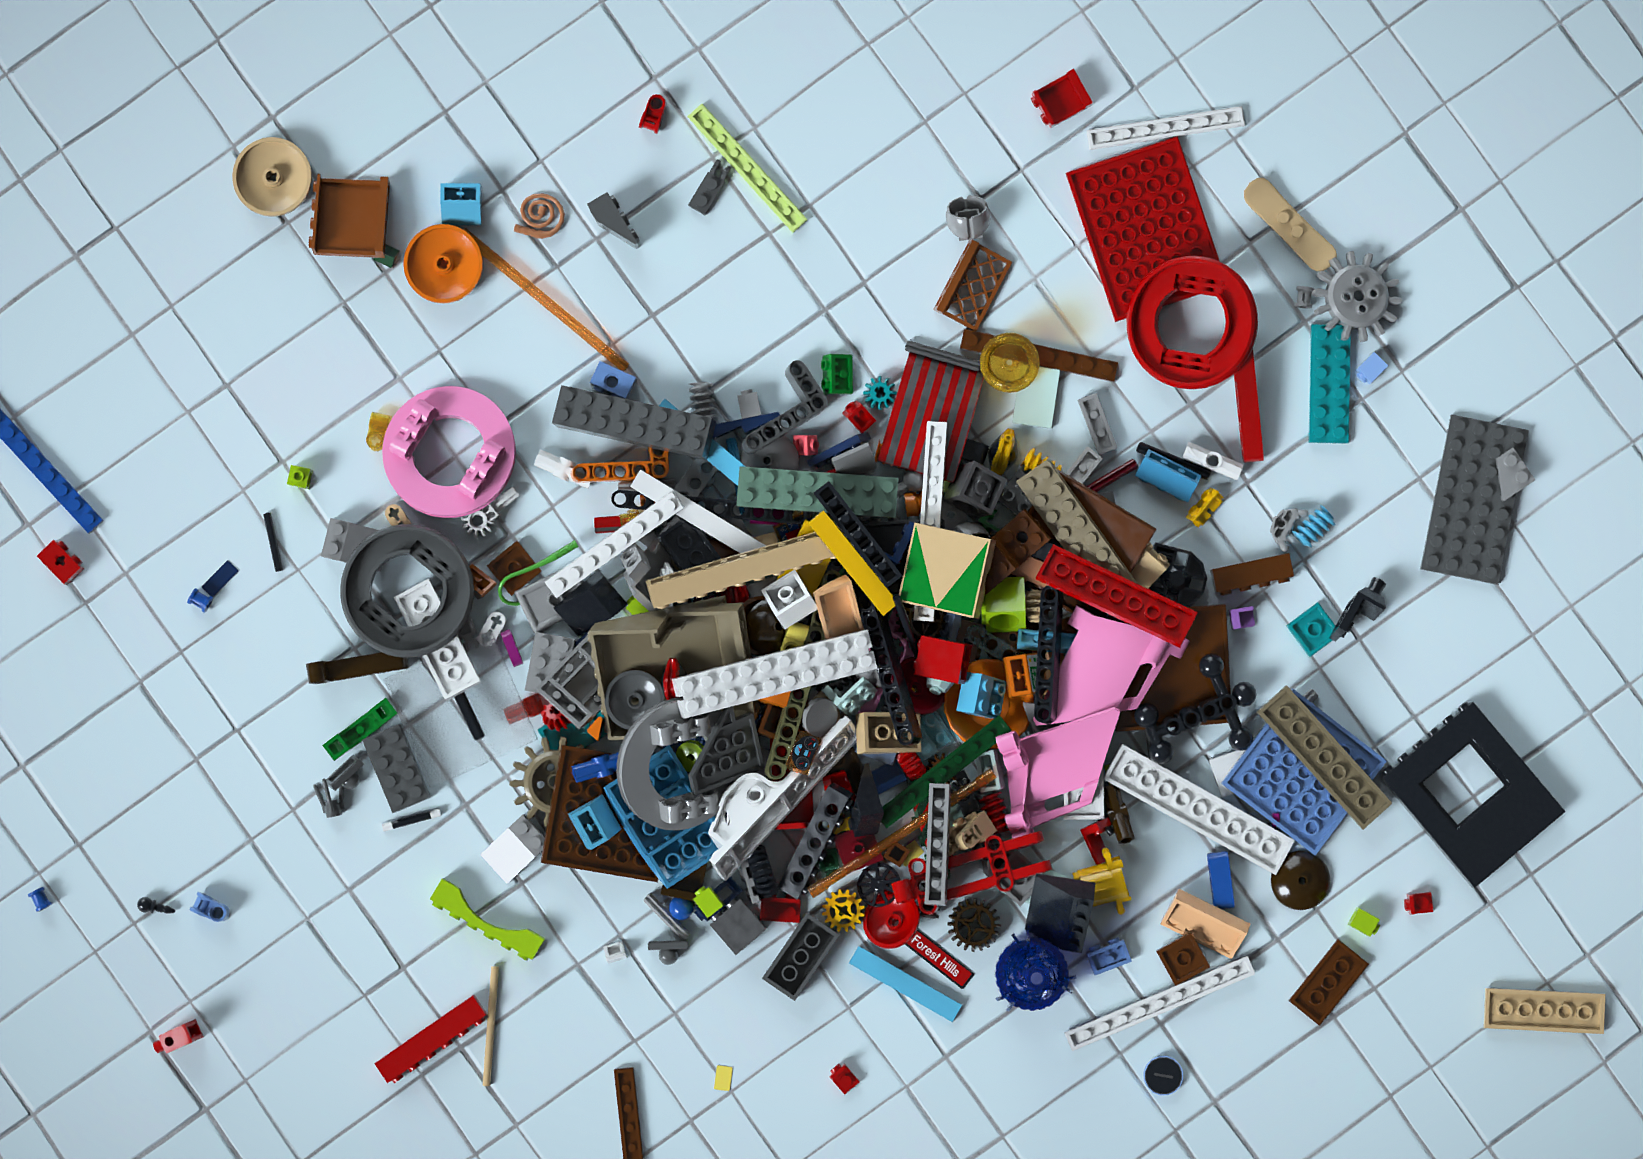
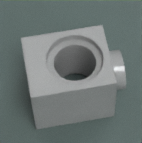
M752 389L741 391V395H737L742 419L761 415L757 392H753Z

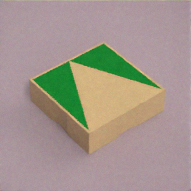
M914 523L899 592L902 602L979 619L985 595L986 577L991 567L996 540Z

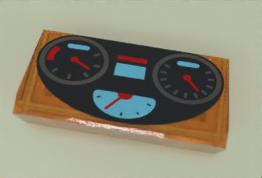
M800 730L786 761L788 770L807 775L822 740Z

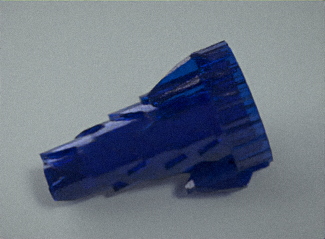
M1025 930V937L1017 939L1014 933L1011 934L1014 941L1010 942L1003 949L995 964V982L1001 993L1000 996L995 998L996 1001L1006 999L1009 1002L1006 1008L1007 1011H1010L1013 1006L1020 1007L1022 1010L1035 1011L1036 1009L1042 1010L1047 1006L1053 1005L1065 990L1072 994L1073 990L1068 988L1069 980L1076 979V975H1069L1067 961H1065L1063 953L1059 951L1057 946L1052 945L1050 941L1043 938L1030 936L1029 930ZM1036 972L1042 975V980L1038 984L1031 982V976Z

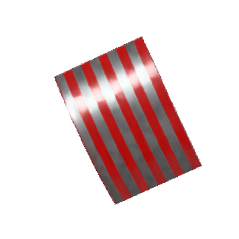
M909 352L878 461L924 474L927 421L947 422L944 481L954 483L985 373Z

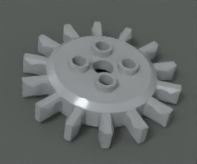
M1354 251L1346 253L1348 266L1345 268L1334 257L1329 260V263L1334 269L1335 274L1330 276L1328 273L1320 271L1316 275L1320 280L1326 282L1327 286L1326 290L1318 288L1312 291L1311 295L1325 297L1326 305L1318 307L1314 313L1315 315H1320L1327 311L1330 313L1332 319L1324 328L1327 331L1335 328L1337 323L1344 326L1341 334V340L1343 341L1349 339L1352 329L1358 330L1360 343L1367 341L1366 327L1371 326L1379 337L1385 333L1378 321L1381 317L1390 323L1397 320V317L1386 309L1388 304L1398 305L1402 303V298L1390 297L1388 288H1393L1400 282L1398 279H1392L1388 282L1384 281L1381 275L1387 271L1389 267L1387 263L1380 265L1376 271L1370 268L1373 257L1371 253L1364 256L1362 265H1356ZM1356 278L1360 280V285L1355 283ZM1371 290H1373L1376 293L1375 297L1371 296ZM1355 291H1360L1363 294L1362 301H1357L1354 298ZM1344 294L1349 295V300L1344 299ZM1360 306H1363V307H1364V309H1365L1364 312H1361V311L1359 310V307H1360Z

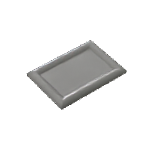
M557 572L514 592L534 634L563 620L553 607L584 582L583 580L557 598L545 584V581Z

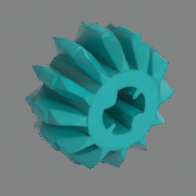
M879 376L878 383H876L874 378H871L873 386L868 383L865 384V387L870 389V391H863V395H870V397L865 399V402L873 400L871 408H874L875 404L878 403V410H881L882 403H884L886 408H889L887 400L892 403L895 402V399L890 397V395H897V391H890V389L895 387V384L887 386L889 378H886L885 382L882 383V376ZM884 389L883 393L885 396L876 397L877 393L875 390Z

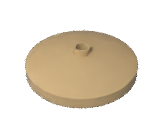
M267 137L252 142L241 151L233 167L232 181L238 198L247 208L263 216L276 217L294 211L304 202L311 188L312 171L307 157L295 144L282 138ZM276 175L275 182L270 180L271 176Z

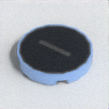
M1157 1056L1151 1059L1146 1064L1143 1072L1146 1086L1158 1095H1170L1176 1092L1183 1081V1071L1180 1064L1169 1056Z

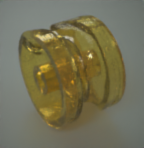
M1002 333L993 337L985 344L980 355L979 364L981 373L990 386L1002 392L1012 393L1025 389L1034 381L1038 374L1040 361L1035 346L1027 338L1016 333ZM1007 360H1012V365H1007Z

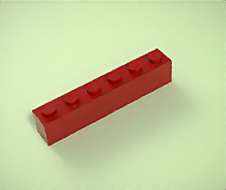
M472 995L374 1064L387 1083L390 1081L396 1083L404 1077L402 1075L403 1072L408 1069L412 1072L419 1067L420 1064L418 1062L423 1058L428 1061L436 1055V1049L439 1047L445 1049L453 1043L452 1038L457 1035L461 1038L469 1032L468 1027L473 1024L477 1027L486 1020L484 1016L487 1015V1012L476 996Z

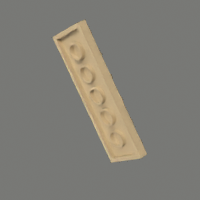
M1485 988L1483 1028L1604 1034L1605 994Z

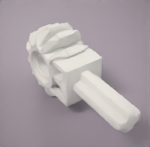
M511 487L483 509L469 514L468 518L461 517L462 521L468 522L462 525V528L470 527L467 531L468 535L475 530V538H478L479 531L485 537L484 529H487L489 532L492 531L488 524L494 525L495 520L500 517L497 513L518 498L519 493L514 487ZM475 516H482V525L475 526L473 518Z

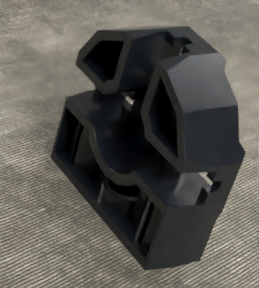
M1155 542L1153 549L1158 554L1161 553L1169 556L1166 558L1170 566L1160 576V583L1154 582L1148 589L1166 597L1167 592L1177 594V603L1185 607L1193 605L1203 595L1207 583L1203 562L1191 551ZM1177 552L1188 554L1185 566L1175 563ZM1192 578L1203 580L1201 591L1189 588ZM1165 580H1169L1172 584L1170 588L1166 586Z

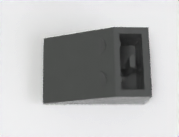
M608 192L587 203L591 214L601 228L635 249L639 248V237L634 229L629 230V220L624 212L619 213L618 208L620 206L614 195L609 196Z

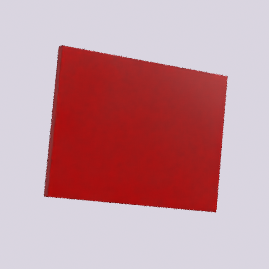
M1178 136L1065 173L1115 322L1127 319L1129 304L1137 286L1149 272L1160 264L1183 256H1202L1219 261ZM1178 290L1166 300L1163 307L1200 294Z

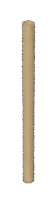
M491 966L483 1086L491 1085L499 967Z

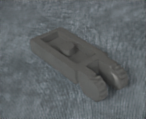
M719 159L715 161L710 172H707L688 204L689 207L704 216L725 184V179L732 168L728 165L723 170L720 178L715 176L716 170L721 165Z

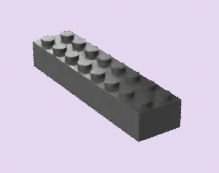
M561 385L552 424L558 428L703 460L708 458L717 423L711 417Z

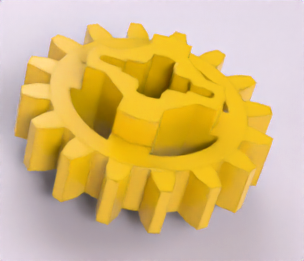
M839 889L837 895L831 892L832 898H825L828 904L822 905L826 909L822 915H827L828 917L825 923L831 922V929L837 926L838 932H840L841 927L846 932H848L849 926L855 929L854 923L860 924L861 921L858 918L859 916H864L860 910L865 907L863 905L859 906L862 899L856 900L855 892L849 895V889L845 893H842L841 889ZM847 897L845 902L838 903L835 901L837 898ZM853 902L857 908L856 915L851 912ZM835 905L841 907L846 905L847 911L851 916L848 914L839 915L840 910ZM830 906L835 909L836 913L833 919L830 915ZM848 918L851 920V922L846 924L839 923L841 919Z

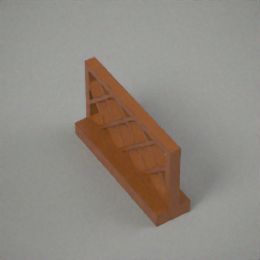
M969 240L933 310L973 331H977L1012 262L980 245L977 241ZM979 249L986 253L987 262L978 264L976 255ZM1000 260L1006 264L1003 271L995 273L992 262ZM989 263L992 275L982 277L979 266ZM976 267L979 279L969 281L967 272L969 269ZM993 277L995 286L993 289L986 291L983 279ZM980 281L983 292L973 295L970 283ZM967 285L970 296L960 299L958 290L961 286ZM984 294L986 303L983 307L977 308L974 297ZM971 298L974 309L964 312L961 301ZM958 302L960 314L953 315L947 312L951 304ZM975 311L977 321L973 326L967 322L965 314Z

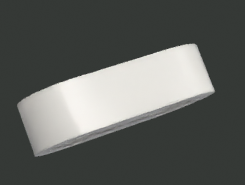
M493 612L486 620L478 635V641L482 646L491 647L497 641L500 632H502L506 624V618L502 613ZM498 615L501 616L502 624H497L494 629L491 628L494 624L492 618H497ZM492 630L493 632L490 636L492 641H488L485 644L482 635H487Z

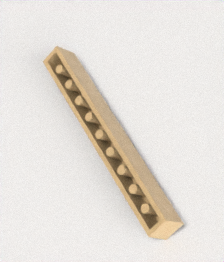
M813 532L646 581L653 607L663 609L671 603H684L689 600L688 598L695 596L697 598L705 597L709 592H722L727 587L733 585L735 587L743 586L747 581H760L765 579V576L771 574L774 576L781 575L785 570H798L803 568V565L809 563L819 564L823 562V559L836 558L818 535Z

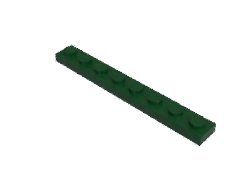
M1000 715L885 804L882 807L884 814L881 821L885 828L890 827L929 796V783L945 784L996 744L997 736L1011 732L1012 730Z

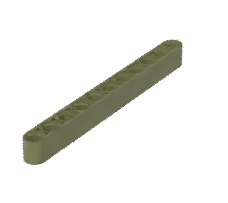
M835 570L824 573L818 589L828 583V575H833L836 579L841 577L840 573ZM818 610L810 614L807 624L809 630L803 645L813 643L810 639L812 631L818 633V641L825 639L822 625L816 620ZM811 686L800 689L802 691L800 700L794 697V690L791 691L787 707L782 709L765 767V774L771 780L782 778L786 772ZM789 708H794L797 712L794 719L788 716ZM784 727H788L791 730L789 738L782 735ZM778 746L785 748V755L783 757L778 756L776 753ZM773 765L778 766L780 769L778 776H774L771 773Z

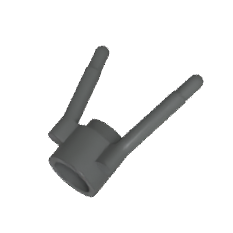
M325 778L322 779L327 802H324L317 785L314 784L313 788L322 806L323 813H326V817L342 815L341 810L345 809L343 803L344 787L342 785L339 787L338 803L337 799L331 800L327 781Z

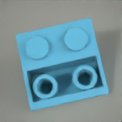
M440 183L442 224L482 226L481 184Z
M967 672L966 682L961 684L956 711L995 719L1002 711L1006 681L984 674Z
M603 794L568 813L584 845L590 850L606 842L621 830Z

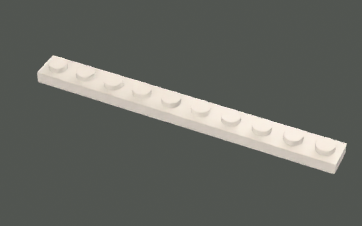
M927 421L920 524L941 528L948 423ZM914 606V620L934 622L935 609Z
M1244 956L1064 1033L1071 1050L1074 1051L1255 975L1248 956Z

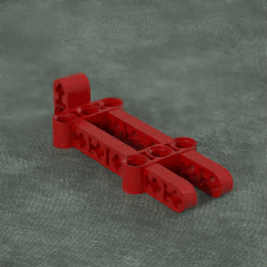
M1042 831L1007 841L992 835L986 839L985 847L949 857L948 869L988 858L993 876L947 889V901L996 886L1000 891L1011 892L1015 888V881L1034 876L1036 873L1041 874L1053 870L1050 860L1012 870L1007 854L1009 851L1043 842ZM994 839L1000 842L997 850L990 848V842ZM914 858L908 865L911 879H904L891 884L897 904H902L917 899L921 911L925 914L933 915L938 911L939 906L934 905L931 911H927L924 907L925 892H921L919 889V884L926 880V861L921 858ZM997 859H1004L1005 867L1003 869L996 868L995 862ZM916 862H922L923 870L919 873H916L913 868ZM1003 878H1009L1011 881V885L1007 889L1001 887V880Z

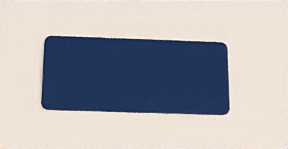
M227 560L203 584L202 588L211 597H214L238 572V569Z

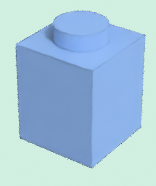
M1373 352L1355 370L1358 373L1356 376L1363 383L1367 382L1370 384L1388 365Z

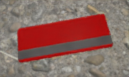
M632 516L594 518L595 533L615 532L632 520Z

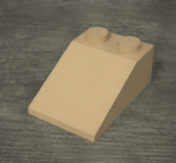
M863 712L856 714L857 754L921 752V741L917 745H902L899 743L889 712ZM904 713L902 714V719H903V721H905V719H906V716H905ZM916 714L920 726V715ZM910 732L908 733V739H909V740H911V733H910Z

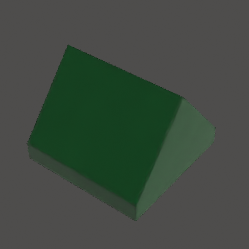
M386 244L385 258H374V261L392 268L400 250Z

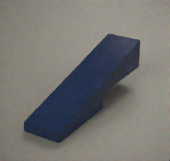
M779 412L716 424L713 439L715 440L741 427L744 433L747 434L780 416Z

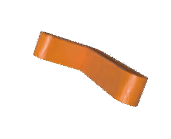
M648 447V461L577 464L571 470V478L577 483L634 481L637 476L634 471L635 467L641 466L645 473L655 479H662L669 472L668 452L663 451L662 455L658 456L653 452V448ZM656 465L663 467V475H657L654 472ZM619 466L624 469L623 477H618L615 474L616 467ZM598 467L603 468L605 471V476L602 478L597 477L595 474V469ZM577 468H582L585 471L584 478L581 479L576 476L575 471Z

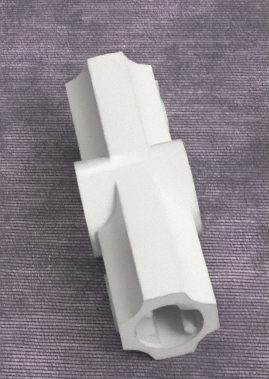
M1188 442L1182 456L1183 459L1235 480H1238L1244 465ZM1209 456H1215L1218 459L1217 466H1210L1208 464Z
M543 450L539 451L534 466L553 473L552 475L562 480L571 481L589 489L591 482L577 483L571 478V470L576 466V463L563 457H556ZM577 468L575 471L576 476L581 479L584 478L585 471L582 468Z

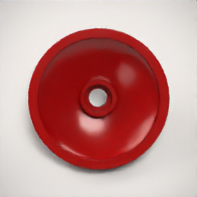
M884 892L888 901L894 896L893 892ZM879 894L876 904L885 903L882 895ZM896 900L883 907L868 905L863 916V928L866 936L872 943L885 949L898 948L906 944L915 935L920 923V911L914 900L902 904H897ZM899 921L898 925L894 926V923Z

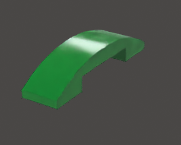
M384 698L322 746L333 761H335L361 743L363 739L377 731L398 713L387 698Z

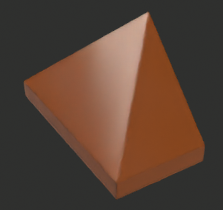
M471 564L474 596L480 599L491 591L497 583L474 564Z

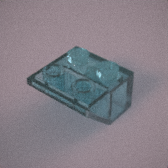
M937 711L920 716L922 733L921 752H916L921 762L953 743L955 739Z

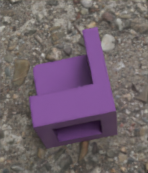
M1254 606L1228 610L1232 630L1255 626Z

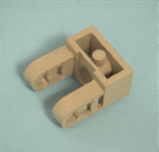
M985 811L977 814L972 812L966 818L960 817L952 822L953 826L950 828L949 856H952L958 850L964 851L974 847L977 843L986 841L989 836H992L997 831Z

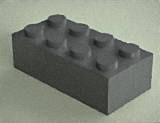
M400 724L362 740L392 813L431 798Z
M807 912L762 979L795 1001L840 934Z

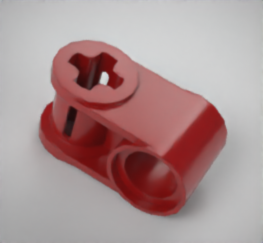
M655 94L649 98L638 128L642 129L644 127L658 134L667 105L663 96ZM656 99H660L663 102L662 107L659 109L652 107V102Z

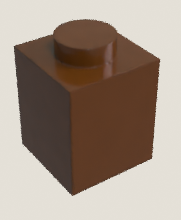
M893 840L883 857L900 867L910 850Z

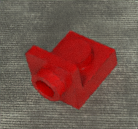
M857 400L849 403L842 412L860 433H864L876 422L875 418Z
M1431 892L1406 894L1407 899H1404L1405 911H1408L1410 915L1433 912Z
M838 1063L830 1070L832 1073L829 1076L830 1079L833 1080L844 1095L860 1082L845 1063L842 1066Z

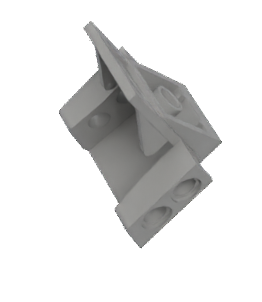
M676 515L661 533L682 519ZM656 537L645 551L636 543H633L620 556L626 569L623 575L633 597L648 611L659 609L654 608L651 603L646 581L660 577V570L663 569L664 562L669 563L673 572H678V570L672 567V558ZM688 598L689 600L684 603L675 602L673 606L691 603V600Z

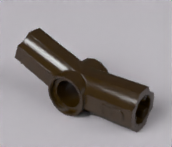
M1113 784L1105 786L1104 800L1107 807L1106 813L1113 826L1118 843H1130L1135 837L1120 789Z

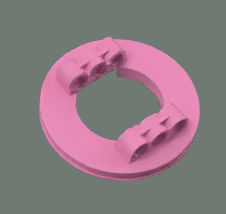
M443 386L417 394L396 412L386 430L382 454L384 469L391 485L408 505L430 516L456 518L483 509L499 496L506 487L513 472L516 446L509 422L494 402L483 394L468 388ZM434 418L436 421L446 418L464 420L477 428L483 437L484 444L480 453H477L476 458L470 468L467 469L459 485L440 486L426 480L416 468L412 453Z

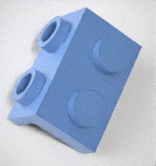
M1119 937L1107 941L1108 945L1101 947L1098 944L1089 948L1090 952H1087L1086 955L1094 975L1132 962L1124 939L1119 940Z

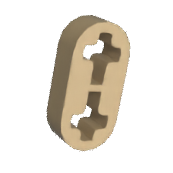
M392 504L386 508L385 516L391 526L399 525L401 522L403 524H412L400 506ZM392 508L394 510H399V512L397 513L398 517L400 518L399 521H397L395 517L390 518L389 515L391 514L390 510Z

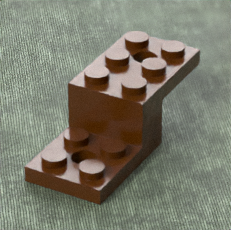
M1026 509L990 538L996 540L991 567L986 577L985 595L1051 539ZM1019 532L1027 534L1028 540L1026 542L1019 541Z

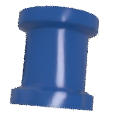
M195 588L189 596L187 603L199 607L205 613L210 607L213 597H207Z
M44 887L28 894V897H31L36 906V912L52 905L44 893Z

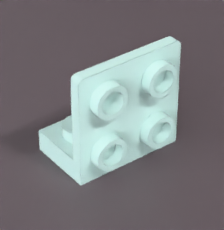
M862 677L845 694L841 693L837 688L833 690L829 685L822 691L842 712L851 717L857 714L861 706L867 701L872 700L878 690L866 678Z

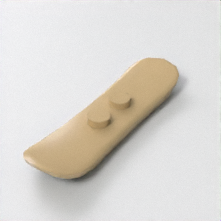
M1256 178L1251 181L1244 190V199L1248 206L1311 269L1324 271L1331 267L1329 260L1334 257L1337 258L1335 248L1284 199L1268 180Z

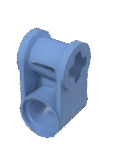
M197 892L196 895L198 897L193 907H190V911L215 922L228 919L230 910L226 905L204 893ZM218 907L222 908L224 912L221 918H217L215 915V910Z

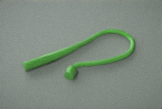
M572 541L545 559L504 577L498 587V595L501 601L507 605H520L519 601H508L502 595V588L505 582L512 577L527 573L561 558L579 547L576 541Z

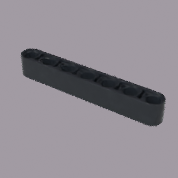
M1045 586L1042 589L1040 597L1034 704L1035 719L1045 724L1053 723L1057 717L1064 597L1063 592L1050 586ZM1054 590L1056 593L1055 598L1050 600L1049 593ZM1053 610L1055 615L1053 619L1049 620L1048 613ZM1052 630L1053 637L1050 640H1048L1046 636L1047 632ZM1048 650H1051L1052 657L1047 660L1045 654ZM1047 670H1050L1051 677L1046 680L1044 674ZM1046 690H1049L1050 696L1048 699L1045 700L1043 698V693ZM1047 709L1049 712V716L1047 719L1044 720L1042 718V713L1044 710Z

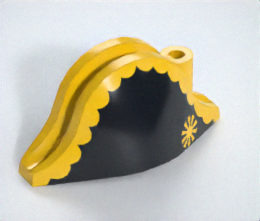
M1006 429L991 444L988 451L990 470L1000 476L1015 463L1018 456L1014 430Z

